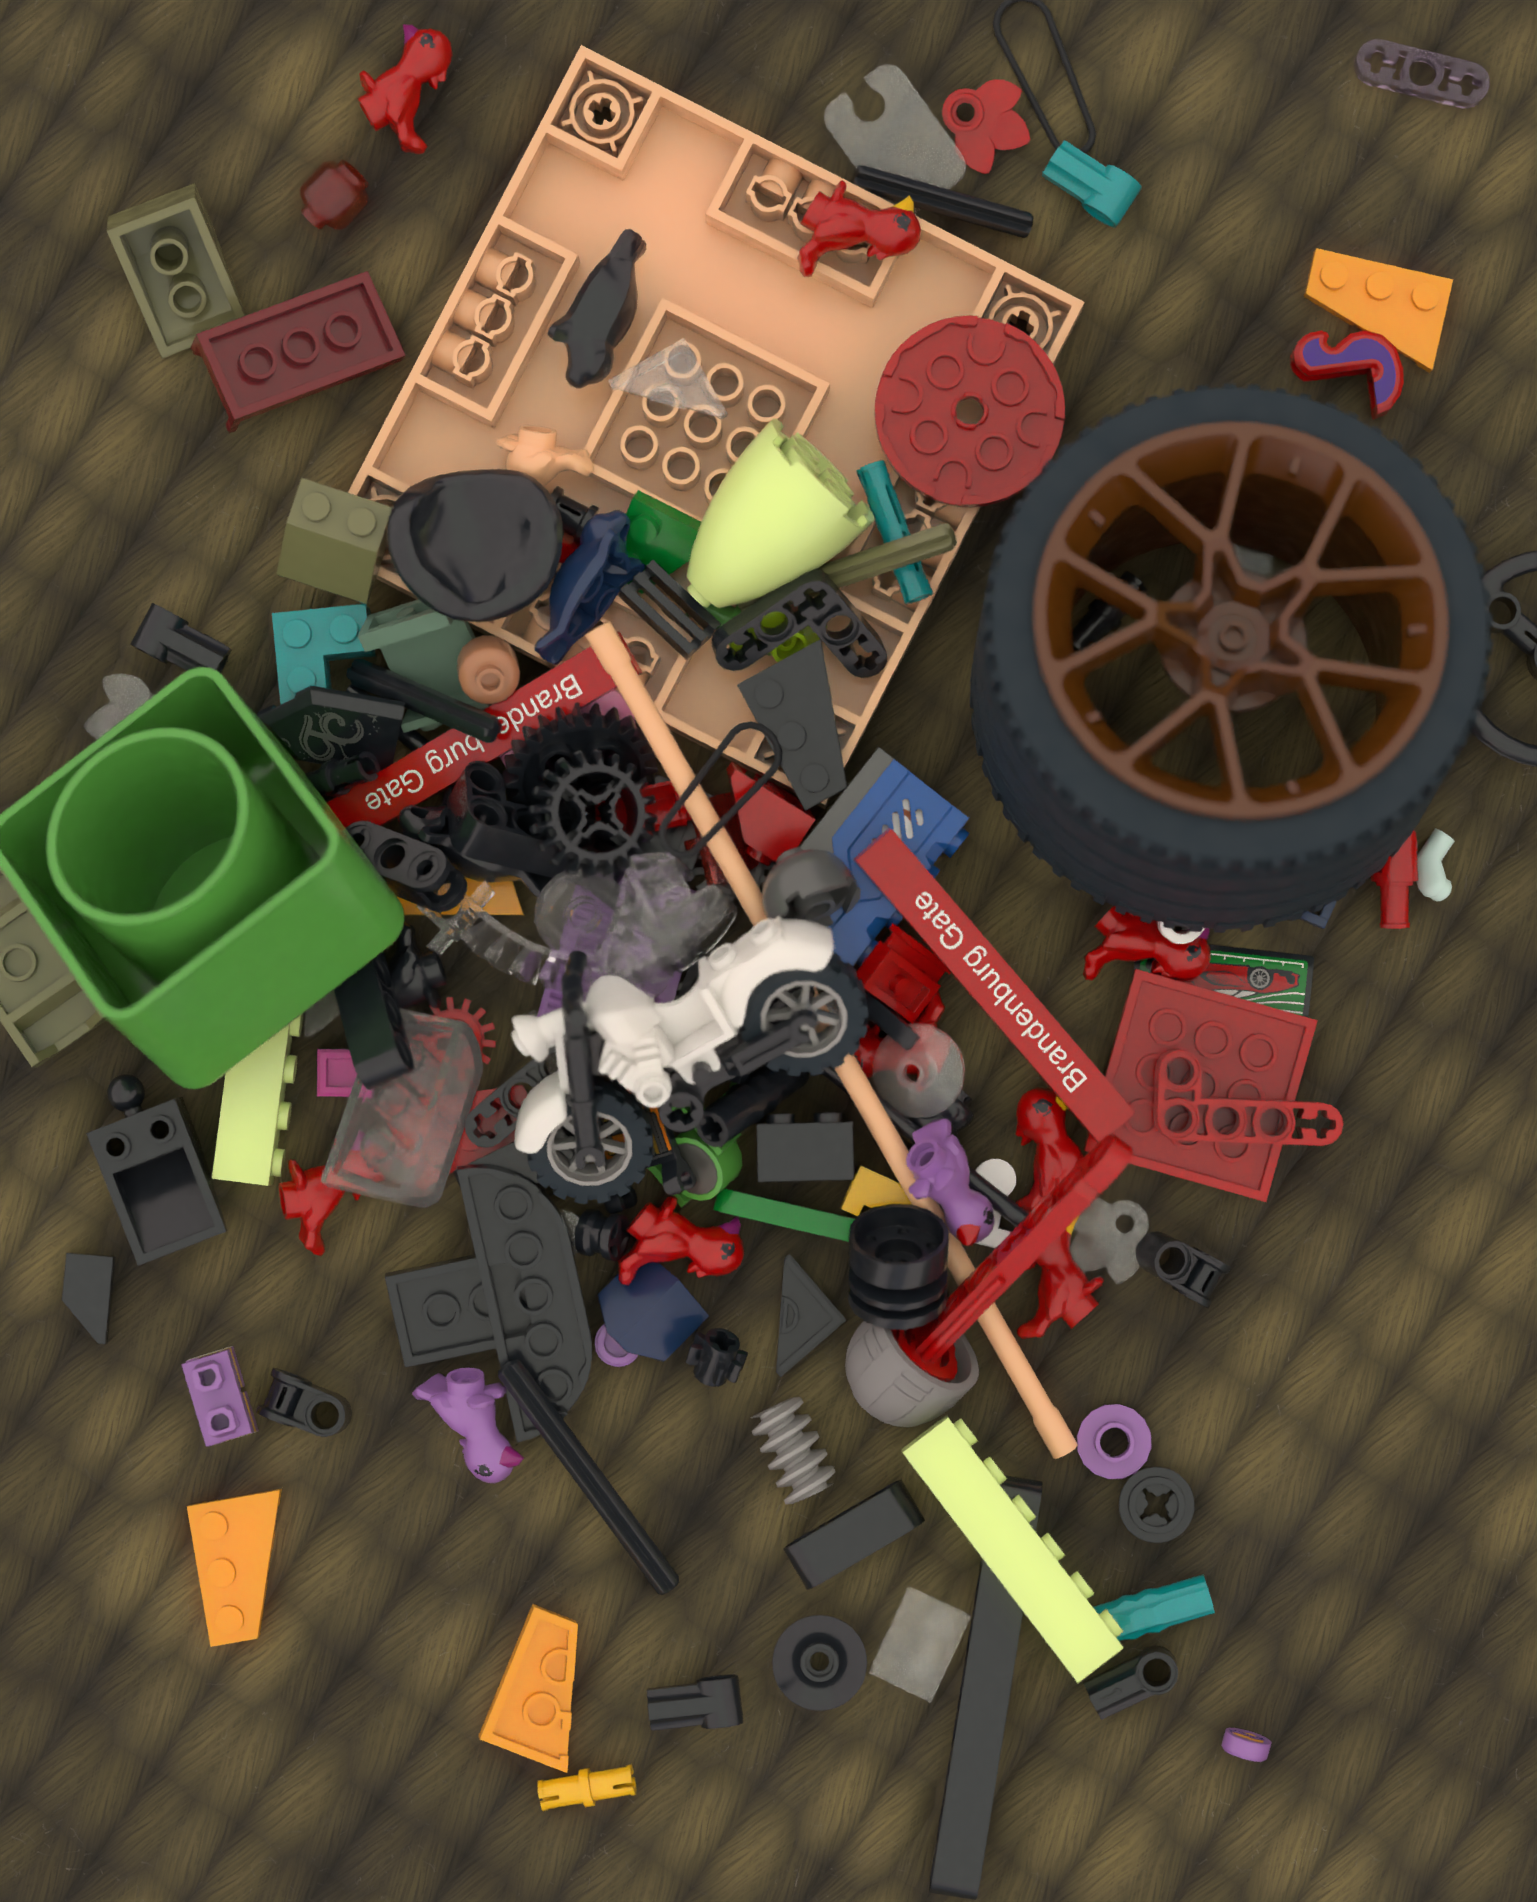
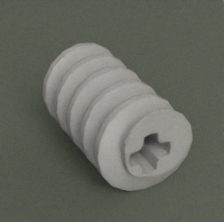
M792 1397L750 1417H760L761 1422L752 1430L753 1436H769V1439L760 1447L761 1453L776 1452L778 1455L768 1465L769 1470H785V1474L776 1482L777 1487L792 1486L793 1491L784 1499L786 1505L799 1502L833 1485L834 1483L827 1484L826 1481L836 1472L833 1466H818L828 1455L825 1448L810 1449L819 1438L818 1432H802V1429L811 1421L810 1415H794V1412L803 1404L801 1397Z

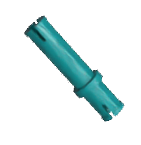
M876 461L856 470L883 543L885 544L911 535L897 494L891 483L885 461ZM921 561L893 570L906 605L921 601L934 594Z

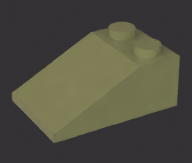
M195 183L108 216L107 233L161 358L191 348L197 333L246 316L214 227Z

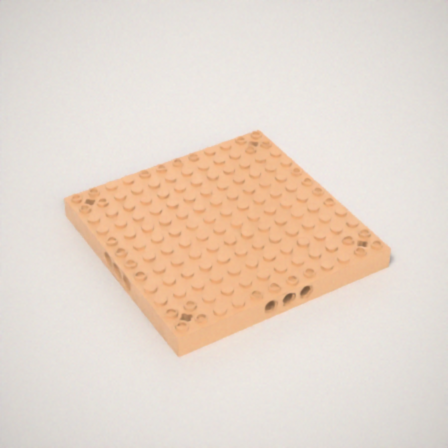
M581 45L348 493L393 508L399 496L410 486L427 478L457 471L506 469L509 451L497 446L496 439L506 435L519 434V427L524 425L555 429L557 431L556 446L558 447L564 446L570 450H588L589 458L594 466V470L589 476L567 470L560 472L544 487L551 495L554 489L559 486L564 489V495L588 508L592 505L599 507L598 514L609 513L614 510L626 513L632 498L639 490L702 522L713 496L728 471L745 448L772 419H778L785 426L781 432L789 438L797 432L802 435L848 480L847 485L854 493L851 499L856 505L862 500L869 506L856 470L867 464L884 460L910 534L947 523L951 525L957 544L952 551L921 561L925 575L934 593L921 601L907 605L904 603L900 586L893 570L839 588L880 636L887 653V663L884 669L872 677L860 678L851 674L822 641L844 769H846L980 507L946 505L923 496L906 484L887 461L877 437L874 417L877 388L886 364L899 346L921 328L942 319L971 315L1004 324L1009 323V321L1016 324L1018 318L1027 321L1026 330L1031 333L1030 337L1045 351L1054 365L1081 314L1085 302L919 217L917 218L921 227V238L916 248L909 253L878 260L876 255L866 256L870 245L863 242L848 249L828 251L819 258L812 276L803 277L800 273L797 257L800 249L812 238L814 232L800 223L819 191L831 197L836 185L843 180L847 183L844 197L858 202L869 210H881L892 207L894 204ZM603 107L610 108L613 120L608 122L604 119L602 125L596 124L593 111L596 109L602 112ZM625 229H631L639 233L642 240H645L647 243L645 253L635 262L638 299L634 320L624 338L613 349V367L609 375L599 383L589 384L581 389L570 386L565 378L568 365L566 346L563 342L554 341L550 338L548 330L554 322L561 319L568 312L588 275L610 253L621 233ZM973 399L963 400L956 407L957 418L966 424H976L983 417L982 406ZM875 521L851 544L828 562L884 544ZM387 545L376 579L418 600L396 571ZM688 561L671 573L670 576L689 593L687 587L691 583L687 578ZM559 563V564H558V568H557V570H556V573L558 572V570H559V568L561 567L562 563ZM555 575L547 589L533 603L513 615L492 621L468 622L471 628L485 635L496 636L507 641L514 650L551 669L591 646L584 635L572 645L557 665L550 664L543 660L540 654L536 653L534 648L536 642L550 630L549 598ZM657 584L655 585V586H656L668 599H670L684 614L686 613V612H685L673 599H671ZM637 592V594L641 598H643L689 643L693 640V638L684 629H682L675 621H672L651 598H649L645 593L641 594ZM619 593L601 619L590 630L592 631L610 621L615 631H620L643 672L638 676L669 730L715 752L730 730L735 726L750 721L757 723L737 684L778 663L772 654L770 656H763L745 669L738 671L726 670L716 660L711 637L686 660L619 597ZM793 604L790 605L792 607L793 612L799 610L798 607H794ZM844 615L835 616L828 621L827 629L833 632L841 631L849 625L851 619ZM689 617L701 630H704L693 618ZM857 639L852 643L857 655H862L864 658L872 655V652L867 653L864 651ZM745 729L736 734L720 756L755 774L763 776L771 768L775 754L762 732L754 729ZM779 765L776 773L769 780L796 794L781 765ZM830 798L817 804V806L825 809Z

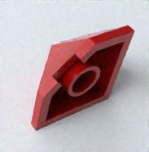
M731 761L726 770L734 805L762 776L756 773L752 779L745 775L747 771L745 768ZM770 780L736 813L741 837L744 843L748 844L745 852L766 866H769L772 860L776 862L777 858L784 852L797 848L815 821L811 811L804 809L799 798Z

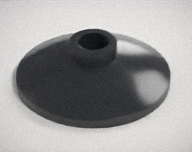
M811 1615L795 1621L781 1634L774 1648L772 1667L778 1687L790 1701L809 1710L823 1711L845 1704L858 1692L867 1671V1655L861 1638L850 1625L832 1616ZM817 1652L825 1653L829 1658L828 1665L823 1669L814 1668L810 1663L813 1654Z

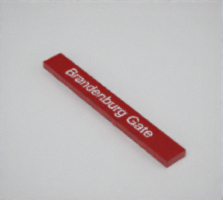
M616 631L631 657V663L638 675L642 674L643 672L620 631ZM590 646L514 691L505 701L492 704L483 711L496 716L498 722L502 724V731L497 734L494 742L486 743L452 728L376 773L379 776L374 781L356 785L347 794L336 797L327 802V804L345 828L358 821H368L384 826L398 818L400 811L405 806H418L450 785L457 783L465 767L470 762L484 761L491 763L512 750V739L525 741L522 728L528 726L537 730L540 727L538 715H543L549 721L556 719V707H560L565 715L572 714L575 703H579L582 709L615 690L617 686L610 674L604 670Z
M891 828L885 830L853 859L1097 1143L1106 1135L1113 1134L1136 1113Z

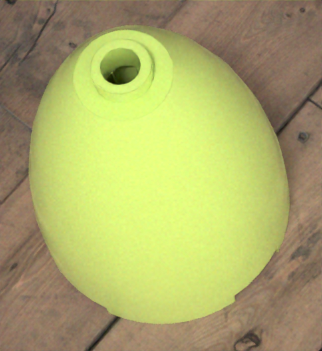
M772 419L742 452L713 496L700 524L687 570V578L691 583L687 590L698 603L706 608L710 604L723 608L752 601L765 596L809 571L818 569L844 550L875 521L871 509L864 501L861 500L856 505L851 499L854 493L847 485L848 480L798 432L790 438L782 433L781 430L785 426L778 419Z

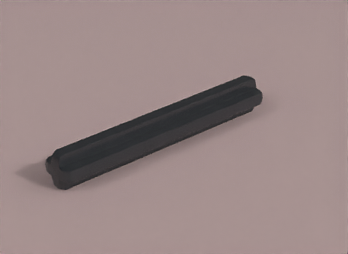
M859 165L853 177V184L878 197L899 203L910 195L916 208L1021 238H1027L1033 226L1034 216L1030 212L869 166Z
M355 659L352 666L347 669L346 676L350 679L352 685L385 699L405 702V708L483 742H494L497 734L502 731V724L498 722L496 716L369 661Z

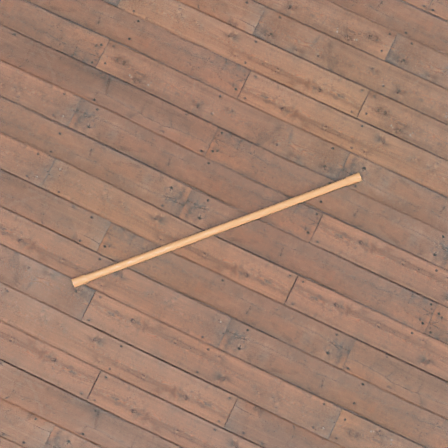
M608 621L585 634L604 670L610 674L680 797L696 776L635 671L629 653L613 625ZM699 783L684 805L702 837H704L720 818ZM723 826L707 843V846L754 927L759 922L767 919L762 905V892ZM814 986V990H815V995H814V997H816V996L819 995V993H818L816 987ZM826 1005L819 1008L820 1010L829 1012ZM818 1021V1026L815 1029L819 1033L824 1031L830 1024ZM848 1054L844 1057V1063L835 1068V1071L909 1201L914 1206L930 1210L943 1219L946 1225L944 1212L937 1202L930 1197L917 1200L908 1191L909 1187L915 1182L914 1175L906 1164L909 1151L854 1054L852 1056ZM949 1231L947 1267L959 1286L975 1270V1267L961 1242ZM994 1302L977 1320L1031 1413L1033 1423L1054 1459L1063 1457L1073 1451L1078 1446V1443L1059 1410L1051 1403Z

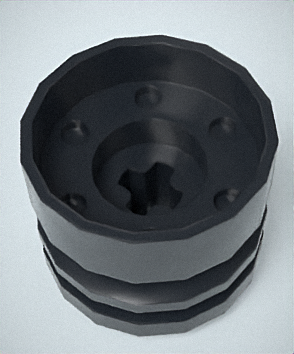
M889 1204L874 1207L860 1214L850 1225L848 1262L850 1264L848 1302L854 1314L866 1323L884 1329L900 1330L924 1326L941 1315L947 1305V1264L949 1252V1230L943 1219L930 1210L918 1206Z

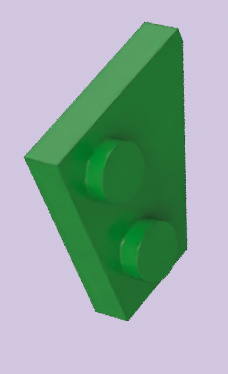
M638 490L626 512L631 522L626 540L628 556L639 559L645 565V569L654 560L670 575L690 560L701 521Z

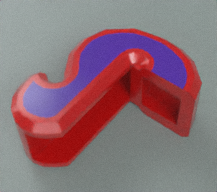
M1321 330L1308 333L1297 342L1290 356V367L1292 372L1303 382L1367 375L1372 420L1386 415L1401 395L1404 384L1403 366L1396 347L1382 334L1365 330L1349 334L1335 347H1330L1327 344L1328 333Z

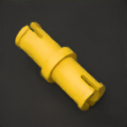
M629 1764L625 1767L591 1772L589 1768L580 1769L578 1775L538 1780L539 1799H543V1801H540L541 1809L547 1811L551 1808L583 1803L585 1807L595 1806L597 1800L636 1795L635 1777H632V1774H634L633 1767Z

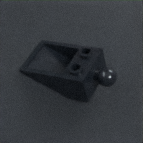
M123 1074L115 1077L110 1082L107 1089V1098L115 1109L124 1113L125 1118L86 1134L139 1266L228 1230L199 1138L183 1097L175 1098L143 1111L141 1104L145 1097V1088L142 1082L133 1075ZM159 1120L166 1122L169 1126V1134L164 1139L158 1138L153 1130L154 1124ZM113 1138H119L125 1144V1150L120 1156L114 1155L110 1141Z

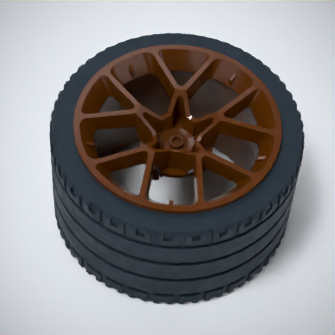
M1224 384L1223 388L1209 389L1207 385L1196 386L1195 391L1185 392L1181 388L1172 390L1170 396L1158 398L1157 395L1147 397L1144 404L1139 406L1131 403L1123 407L1122 413L1113 417L1107 415L1101 418L1098 426L1094 429L1090 427L1084 429L1079 433L1078 439L1070 445L1066 443L1058 450L1055 461L1050 459L1042 467L1041 473L1035 480H1031L1026 487L1024 500L1018 499L1013 508V513L1002 531L1000 545L996 547L987 583L970 677V708L974 709L971 724L976 739L978 756H983L982 770L984 776L988 777L995 800L1002 802L1004 806L1002 813L1007 821L1011 820L1018 830L1017 835L1024 843L1029 841L1034 847L1032 853L1039 860L1043 858L1053 867L1052 872L1059 878L1064 875L1072 881L1071 887L1077 891L1082 889L1094 896L1095 902L1101 905L1107 902L1116 906V912L1123 915L1128 912L1141 917L1140 921L1151 924L1152 920L1163 922V927L1174 929L1176 925L1189 927L1190 931L1201 932L1203 928H1213L1214 933H1225L1226 929L1239 928L1241 932L1250 931L1254 925L1260 924L1264 928L1275 926L1276 922L1300 919L1303 913L1308 910L1313 914L1321 910L1324 905L1344 898L1349 888H1359L1369 877L1385 866L1388 857H1393L1416 828L1467 740L1478 715L1476 710H1478L1483 701L1486 679L1489 676L1491 665L1486 661L1492 653L1493 642L1490 640L1492 614L1487 612L1490 595L1489 590H1485L1483 583L1485 575L1483 565L1477 563L1475 559L1478 550L1475 543L1470 542L1465 533L1467 526L1463 518L1456 517L1453 512L1454 503L1450 497H1443L1437 488L1439 482L1433 475L1427 476L1422 470L1423 464L1416 457L1410 459L1401 450L1402 445L1395 439L1389 441L1386 437L1382 436L1383 430L1375 425L1370 428L1358 421V415L1350 411L1348 414L1336 410L1337 405L1330 402L1324 405L1310 400V395L1300 393L1298 397L1287 394V390L1276 388L1275 391L1260 390L1259 385L1248 384L1247 388H1236L1235 384ZM1184 543L1197 555L1192 580L1180 588L1169 602H1156L1108 574L1119 565L1136 556L1175 544ZM1231 544L1266 552L1295 567L1271 579L1257 573L1245 571L1242 569ZM1087 591L1139 621L1075 655L1073 654L1071 637L1072 609ZM1314 596H1332L1337 601L1357 630L1371 666L1319 659L1306 650L1307 638L1303 617ZM1153 641L1159 651L1164 672L1175 687L1190 700L1138 743L1130 746L1123 743L1103 721L1084 689V678L1092 670ZM1318 684L1376 693L1375 722L1348 751ZM1296 691L1323 751L1325 760L1322 768L1308 776L1283 784L1262 788H1248L1244 786L1229 713H1242L1264 708L1280 696ZM1207 716L1210 721L1222 783L1220 786L1214 787L1180 778L1153 765L1151 757L1199 717Z

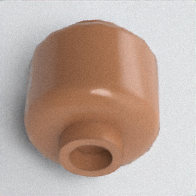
M479 636L465 644L457 657L458 680L462 690L470 699L481 704H496L505 701L514 693L519 683L520 669L515 651L507 641L496 636Z

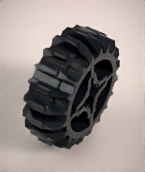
M601 750L591 751L588 761L582 751L572 753L571 764L564 758L555 761L557 774L546 770L540 776L548 788L537 786L531 792L536 799L543 802L542 805H532L528 808L529 815L541 817V823L530 826V833L538 834L544 832L546 840L537 845V849L540 852L551 847L555 850L549 861L552 866L559 865L566 858L565 873L569 876L575 875L582 865V874L585 880L594 879L598 869L605 879L614 876V865L621 871L630 869L631 862L629 856L640 859L645 854L637 841L649 843L654 838V835L644 829L643 825L657 822V815L645 813V807L654 804L656 798L651 795L642 798L639 791L648 785V780L642 778L633 782L630 779L636 770V766L632 763L626 765L621 771L618 770L620 756L617 754L610 755L604 764ZM578 777H594L608 783L595 796L586 793L582 789L576 791L569 784ZM620 797L626 809L625 831L622 830L624 825L615 814V804ZM561 798L564 800L562 805L571 816V824L565 833L559 821L558 810ZM602 802L598 807L600 815L596 816L601 817V821L584 827L588 822L585 815L589 814L585 812V808L587 809ZM590 834H595L603 840L610 839L616 844L607 853H591L577 847Z

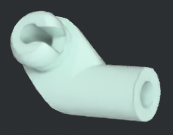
M1436 828L1417 854L1418 881L1416 882L1418 889L1425 897H1429L1434 901H1442L1450 895L1452 885L1446 879L1441 861L1455 841L1449 835Z

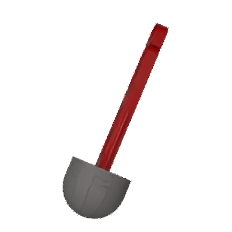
M1112 1133L1106 1135L1085 1156L1084 1161L1075 1166L947 1298L946 1308L937 1319L924 1326L905 1330L884 1329L863 1321L850 1340L845 1362L846 1376L859 1405L881 1422L899 1427H914L927 1423L952 1408L975 1385L979 1376L976 1355L963 1333L1093 1202L1099 1193L1101 1194L1119 1176L1128 1164L1133 1148Z

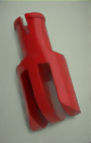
M1415 830L1393 857H1388L1385 866L1371 876V881H1374L1376 886H1380L1379 928H1410L1409 886L1413 885V881H1418L1417 838Z

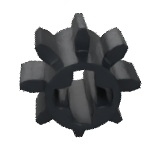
M714 1328L709 1330L706 1335L700 1332L696 1334L685 1362L689 1365H695L693 1372L694 1377L707 1386L719 1387L724 1385L727 1379L733 1383L737 1382L748 1352L739 1350L740 1341L734 1333L726 1329Z

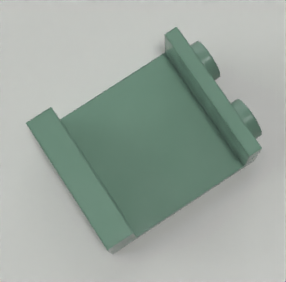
M419 599L367 616L358 634V638L365 652L380 648L390 671L480 710L489 707L490 704H481L470 699L462 690L458 680L457 657L463 646L475 638L467 621L448 618L432 610ZM407 709L401 723V728L404 733L418 728L422 731H430L441 726L442 723Z

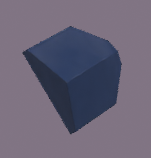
M649 1262L640 1267L629 1286L621 1285L618 1274L597 1295L606 1332L627 1353L662 1362L709 1317L680 1280L658 1262Z

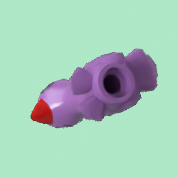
M934 1119L912 1133L916 1144L908 1152L906 1164L912 1171L915 1182L909 1187L908 1191L917 1200L930 1197L939 1203L944 1209V1219L950 1233L963 1245L972 1246L974 1243L980 1242L989 1236L993 1230L995 1223L993 1207L987 1197L969 1188L970 1170L967 1156L958 1138L951 1134V1122L949 1119Z

